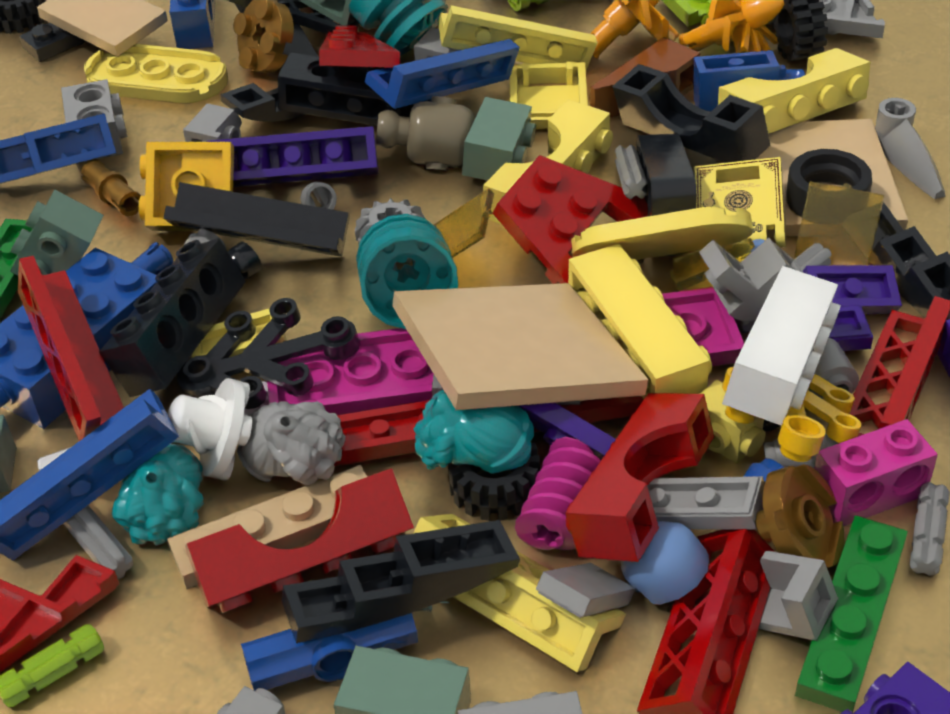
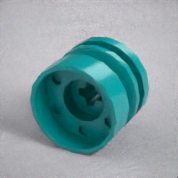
M351 0L349 4V12L366 30L379 26L374 37L400 51V56L414 48V45L430 28H435L438 25L440 13H447L448 9L447 4L443 0Z
M410 214L388 216L373 224L362 237L356 255L362 298L371 313L385 324L406 329L392 306L394 291L458 288L457 267L449 246L440 230L425 218ZM408 258H411L412 266L405 264L401 270L397 269L396 262L405 263Z

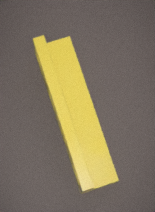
M453 5L450 6L448 14L441 12L438 19L441 45L443 47L464 50L511 39L520 47L515 61L529 64L585 62L587 71L597 46L596 36L593 34Z
M454 514L420 517L414 533L470 525V523ZM516 551L520 558L518 567L467 592L454 596L460 602L575 672L587 669L601 635L620 629L626 613L616 608L579 618L538 593L539 591L536 590L543 571H548L549 569Z

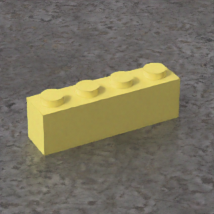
M619 243L569 259L568 283L648 378L646 394L641 395L643 399L648 393L700 394L707 388L708 376L712 372V362L709 353L703 346L697 345L688 333L683 319L673 314L666 305L661 291L656 286L652 287L643 275L637 260L631 259Z

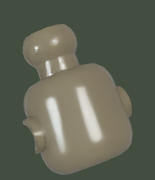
M441 96L432 97L431 102L421 101L416 103L411 108L410 117L399 116L394 111L385 110L378 114L376 144L382 148H392L396 145L407 146L408 158L416 164L425 165V170L449 171V168L463 167L464 141L474 122V114L466 106L455 104V99Z

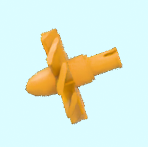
M615 0L604 11L602 15L604 20L590 33L595 35L597 40L593 56L598 59L599 55L619 35L622 37L624 35L627 36L639 23L657 40L665 37L675 41L679 33L654 8L660 0Z
M712 0L708 13L709 18H707L706 23L689 32L680 34L679 43L684 46L689 45L690 49L697 52L713 44L722 45L726 52L729 50L730 42L732 41L734 42L736 53L771 50L765 38L774 45L778 43V39L765 25L781 12L784 0Z

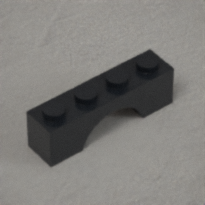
M641 64L635 66L612 86L624 125L650 135L679 134L685 148L724 163L755 160L770 146L762 105L729 95L712 111L703 110L692 104L679 92L667 73Z

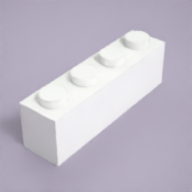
M782 266L735 362L722 402L723 405L781 426L790 407L798 410L801 409L841 305L832 302L838 284Z

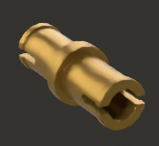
M97 159L89 160L82 166L80 173L84 175L81 176V179L94 188L96 196L100 200L114 205L125 216H133L139 212V199L141 195L128 186L127 180L119 172L110 171Z

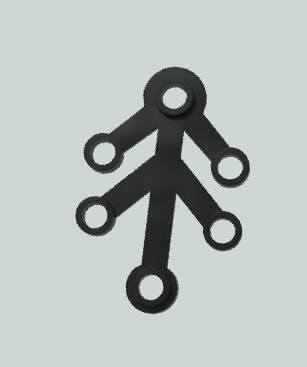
M282 298L270 306L271 321L241 354L232 357L229 356L241 342L247 341L254 336L256 326L250 313L247 311H236L230 314L224 322L227 333L207 355L195 356L189 359L177 373V382L183 392L191 397L199 398L206 395H215L218 387L225 379L237 380L230 376L247 372L254 376H247L239 381L248 383L250 385V392L254 391L249 394L245 409H254L261 406L267 398L266 390L260 378L284 387L289 394L294 396L303 395L312 388L314 380L306 364L297 362L286 367L278 364V362L323 350L324 354L330 359H346L357 352L360 340L354 324L344 317L336 316L327 319L322 324L321 331L275 344L289 328L297 325L301 319L296 302L291 298Z

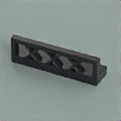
M180 182L175 207L166 206L163 219L179 228L196 231L206 229L218 235L342 257L350 214L343 211Z

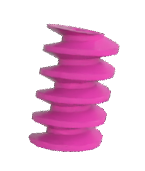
M566 436L556 439L550 445L549 453L543 460L542 469L537 473L535 484L531 487L528 499L522 506L521 515L515 522L517 536L526 544L542 550H571L576 548L572 534L568 532L566 527L565 512L601 461L594 455V452L588 445L578 439Z

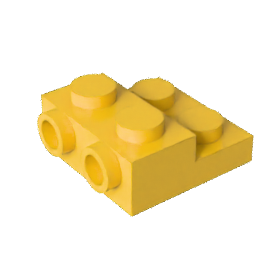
M146 142V154H142L140 157V175L142 179H146L145 196H140L139 216L141 221H145V226L152 231H194L175 227L163 219L166 206L175 207L180 182L233 192L234 145L231 142Z

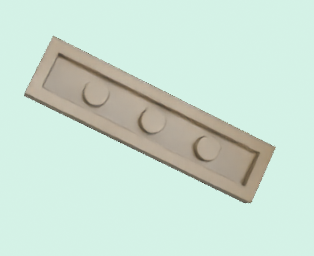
M361 465L332 475L327 480H319L313 484L306 485L168 538L167 541L186 589L198 585L185 548L187 543L238 524L257 541L277 549H290L316 539L324 532L332 517L335 491L344 485L367 477Z

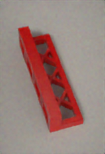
M34 255L20 258L18 294L77 438L80 441L122 410L124 406L104 359L99 353L98 345L66 271L42 275Z
M934 296L925 319L895 310L891 311L853 393L855 400L850 415L858 418L861 423L872 420L877 429L906 419L910 421L937 356L945 322L950 317V300ZM896 328L918 334L916 340L903 343L895 333ZM899 358L904 364V368L901 371L889 373L881 363ZM885 388L891 395L889 402L875 405L867 393Z
M722 529L697 536L707 550L709 560L712 552L723 550V552L708 565V571L698 586L682 598L675 600L637 708L639 714L734 713L770 591V585L760 559L765 551L775 552L755 529ZM711 587L709 595L694 608L696 600ZM696 631L694 639L679 652L681 644ZM681 677L676 695L664 697L666 689Z

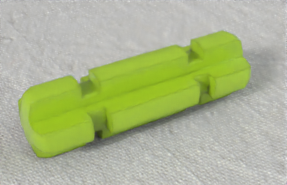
M85 624L70 633L71 640L66 643L63 639H60L21 663L23 669L16 672L12 668L0 675V698L8 708L14 707L30 697L28 691L35 688L39 692L78 668L76 662L80 659H83L86 663L101 654L104 650V645L96 629L90 624Z

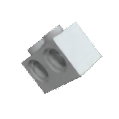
M108 80L62 87L65 122L68 123L105 113L116 153L100 158L123 154L120 138L128 137L123 118V109L119 93L111 94Z

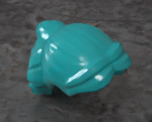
M441 390L434 394L432 399L426 403L425 409L422 411L423 419L418 421L413 428L416 433V453L420 456L428 470H433L439 466L445 468L449 463L457 466L469 464L478 466L484 471L493 474L521 467L531 457L530 441L534 437V427L528 414L519 406L455 410L445 391Z
M171 443L122 479L118 497L113 504L112 517L125 531L129 532L132 543L144 544L150 541L156 546L166 543L168 538L189 531L199 525L198 510L204 505V497L199 492V486L203 480V466L201 462L185 446Z

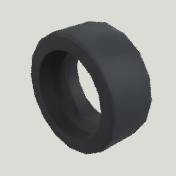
M838 149L807 151L796 157L789 167L786 201L793 212L806 220L820 224L844 223L848 215L867 208L872 186V171L864 160L852 153ZM819 181L833 182L843 185L848 189L826 191L816 188L809 183Z

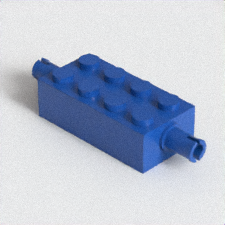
M153 243L131 263L95 247L66 270L99 350L112 337L111 329L120 321L126 319L135 309L133 306L134 302L140 296L149 292L157 283L155 280L157 274L172 265L173 257L164 245L161 244L159 246V243ZM22 305L0 323V408L3 407L45 429L66 408L25 308ZM105 362L106 367H107L108 371L110 372L111 369H110V367L107 365V363Z

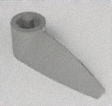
M903 98L883 100L879 104L875 130L885 157L903 175L933 199L946 197L935 162L920 135L913 127L916 113L915 105Z

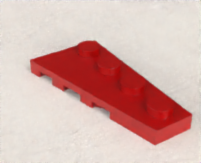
M335 26L333 32H328L319 49V66L393 68L395 65H400V51L365 32H358L357 26Z

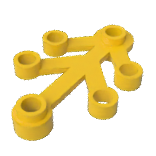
M730 367L726 371L722 384L725 392L734 367ZM814 374L809 389L823 396V398L821 399L808 390L800 410L790 407L777 438L781 445L780 452L793 461L807 462L812 456L818 454L825 433L830 439L841 443L858 437L862 426L858 418L850 415L855 400L853 394L845 389L836 387L817 374ZM726 406L725 414L731 420L743 424H750L755 421L756 416ZM805 408L828 423L827 429L825 430L818 421L807 417Z

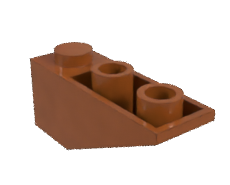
M665 37L661 38L592 85L589 94L590 106L609 112L610 118L620 116L612 86L638 64L667 73L676 88L684 96L694 89V57H699L700 52Z

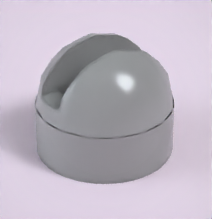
M312 182L302 190L300 196L301 204L316 207L310 196L313 191L315 197L322 205L321 208L334 209L337 197L330 185L322 182Z

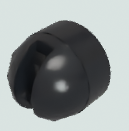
M239 242L229 249L228 253L244 279L251 278L262 269L258 255L247 243Z

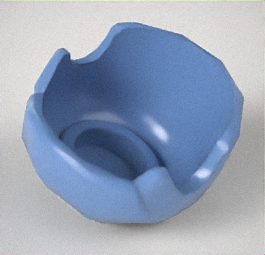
M658 521L659 529L639 562L621 561V570L629 585L634 587L636 592H641L652 604L661 605L682 598L698 586L708 571L709 554L689 528L678 522Z

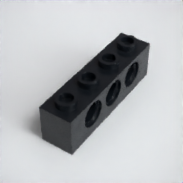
M290 52L278 75V110L377 126L378 114L380 112L391 110L399 116L410 117L411 108L415 104L394 109L365 83L367 72L384 67L319 66V57Z
M220 238L204 243L194 240L178 249L176 252L177 259L171 266L157 274L155 277L157 283L149 292L143 294L134 302L133 306L135 309L132 313L111 329L112 337L99 353L129 397L141 395L149 389L153 392L166 389L245 284L244 277Z

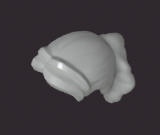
M281 401L264 405L252 414V430L249 440L245 446L238 445L237 449L243 466L252 476L264 482H270L274 476L292 477L293 480L305 485L313 484L319 478L327 480L332 476L334 463L342 458L341 448L346 438L341 428V420L336 413H328L323 404L318 401L301 402L298 404H289L288 402Z

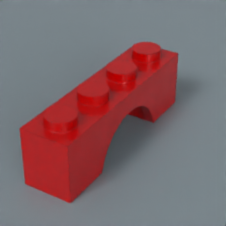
M648 393L565 512L566 527L568 532L572 534L578 557L639 562L659 529L647 485L655 478H659L669 472L697 466L715 437L704 394Z
M390 468L337 489L335 491L334 510L328 526L315 541L307 546L296 549L273 548L254 539L238 524L189 542L185 545L206 607L219 603L221 612L224 613L252 602L253 599L250 591L270 583L273 593L283 590V585L304 582L301 571L321 564L325 574L339 569L340 561L353 559L351 552L370 545L374 555L391 549L395 545L396 536H401L400 533L411 530L414 526L393 470Z

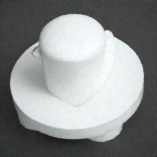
M227 378L220 384L215 395H206L199 398L179 395L170 405L167 414L179 435V438L173 442L194 446L195 450L200 454V462L203 466L202 474L204 476L228 480L234 467V453L237 445L245 446L249 440L252 430V417L244 415L250 393V385L246 382Z

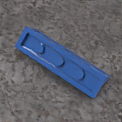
M511 39L450 52L395 65L393 68L386 67L369 71L366 74L365 83L392 108L396 109L421 101L431 100L435 96L443 97L509 80L520 47Z
M151 389L147 390L0 500V553L12 561L136 470L139 465L148 461L179 438L158 395Z

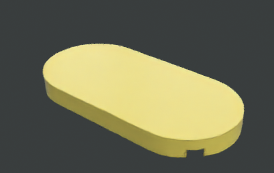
M135 44L118 57L109 52L104 54V50H99L90 56L84 65L87 83L107 79L111 94L119 93V97L173 103H194L217 95L225 88L228 82L225 63L223 64L220 57L216 54L202 50Z
M712 206L597 225L585 229V231L581 232V236L575 235L572 238L573 257L619 243L631 259L640 260L702 250L712 240L720 246H725L742 241L753 234L752 215L742 208L736 209V215H726L725 208Z

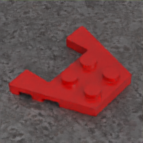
M539 155L497 203L492 214L527 254L533 252L547 268L545 276L551 283L562 284L568 283L569 259L573 258L569 253L572 251L571 240L575 235L581 236V232L591 227L602 212L619 222L647 217L648 207L645 197L640 199L636 195L630 200L624 195L622 187Z
M75 555L40 596L0 579V672L114 591L119 585L116 572Z

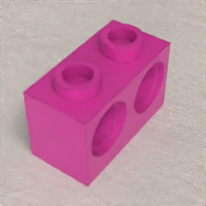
M908 419L819 451L816 456L814 469L826 480L837 501V504L829 506L833 523L842 521L844 527L852 524L855 515L868 518L916 500L920 494L921 486L931 482L938 454Z

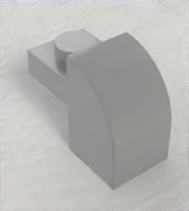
M767 238L741 262L714 240L699 252L709 268L704 274L713 285L727 312L732 317L742 321H756L782 266L802 272L796 261L770 238Z

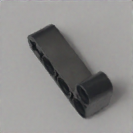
M637 135L636 150L647 180L645 200L648 207V216L695 209L697 198L696 180L680 135ZM695 251L683 252V253H677V254H671V255H665V256H686V255H694V252H695Z

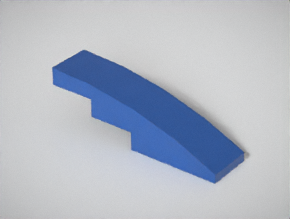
M105 113L0 140V184L115 154L116 149Z

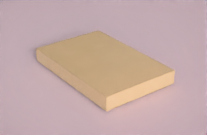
M47 0L37 7L41 19L117 57L168 21L166 10L145 0Z

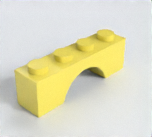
M834 48L808 57L807 74L805 76L789 80H763L748 77L721 86L718 93V105L729 95L762 105L769 134L866 99L871 62L841 49Z
M568 99L548 119V153L551 155L546 158L587 174L597 158L602 153L605 154L611 146L613 132L610 130V113ZM533 162L505 163L483 185L485 219L501 224L492 214L497 203Z

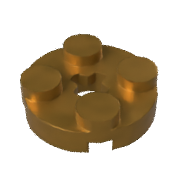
M253 0L246 7L244 13L236 15L233 29L237 34L239 64L242 68L269 74L280 69L285 63L288 55L282 53L286 42L292 43L294 35L292 15L285 4L278 3V0Z
M805 464L794 467V465L787 466L768 473L763 489V510L758 511L756 514V526L762 539L766 542H773L778 553L824 560L827 568L837 564L844 548V527L842 521L833 523L829 506L837 504V501L823 476L813 467Z

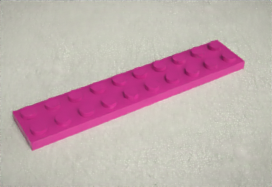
M713 287L662 294L666 305L673 314L683 319L688 333L697 345L703 346L707 350L712 366L736 362L744 341L734 317L729 315ZM396 328L358 333L360 340L359 349L349 358L333 360L327 357L323 350L278 362V364L286 367L297 362L306 364L311 372L314 384L307 393L294 396L289 394L284 387L267 381L269 404L281 401L288 402L289 404L318 401L323 404L328 413L342 415L431 400L434 373L407 329Z

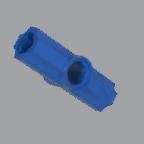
M410 613L355 631L296 643L292 630L288 629L243 643L241 647L253 690L256 691L258 688L272 689L313 675L316 679L326 682L341 680L344 678L355 646L371 649L384 647L396 650L418 643V634L413 614Z

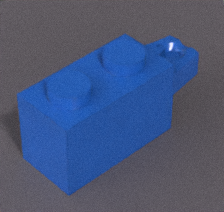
M772 50L694 57L695 106L703 110L712 111L718 106V93L721 86L748 77L763 80H789L805 76V72L803 69H786L785 65H779Z

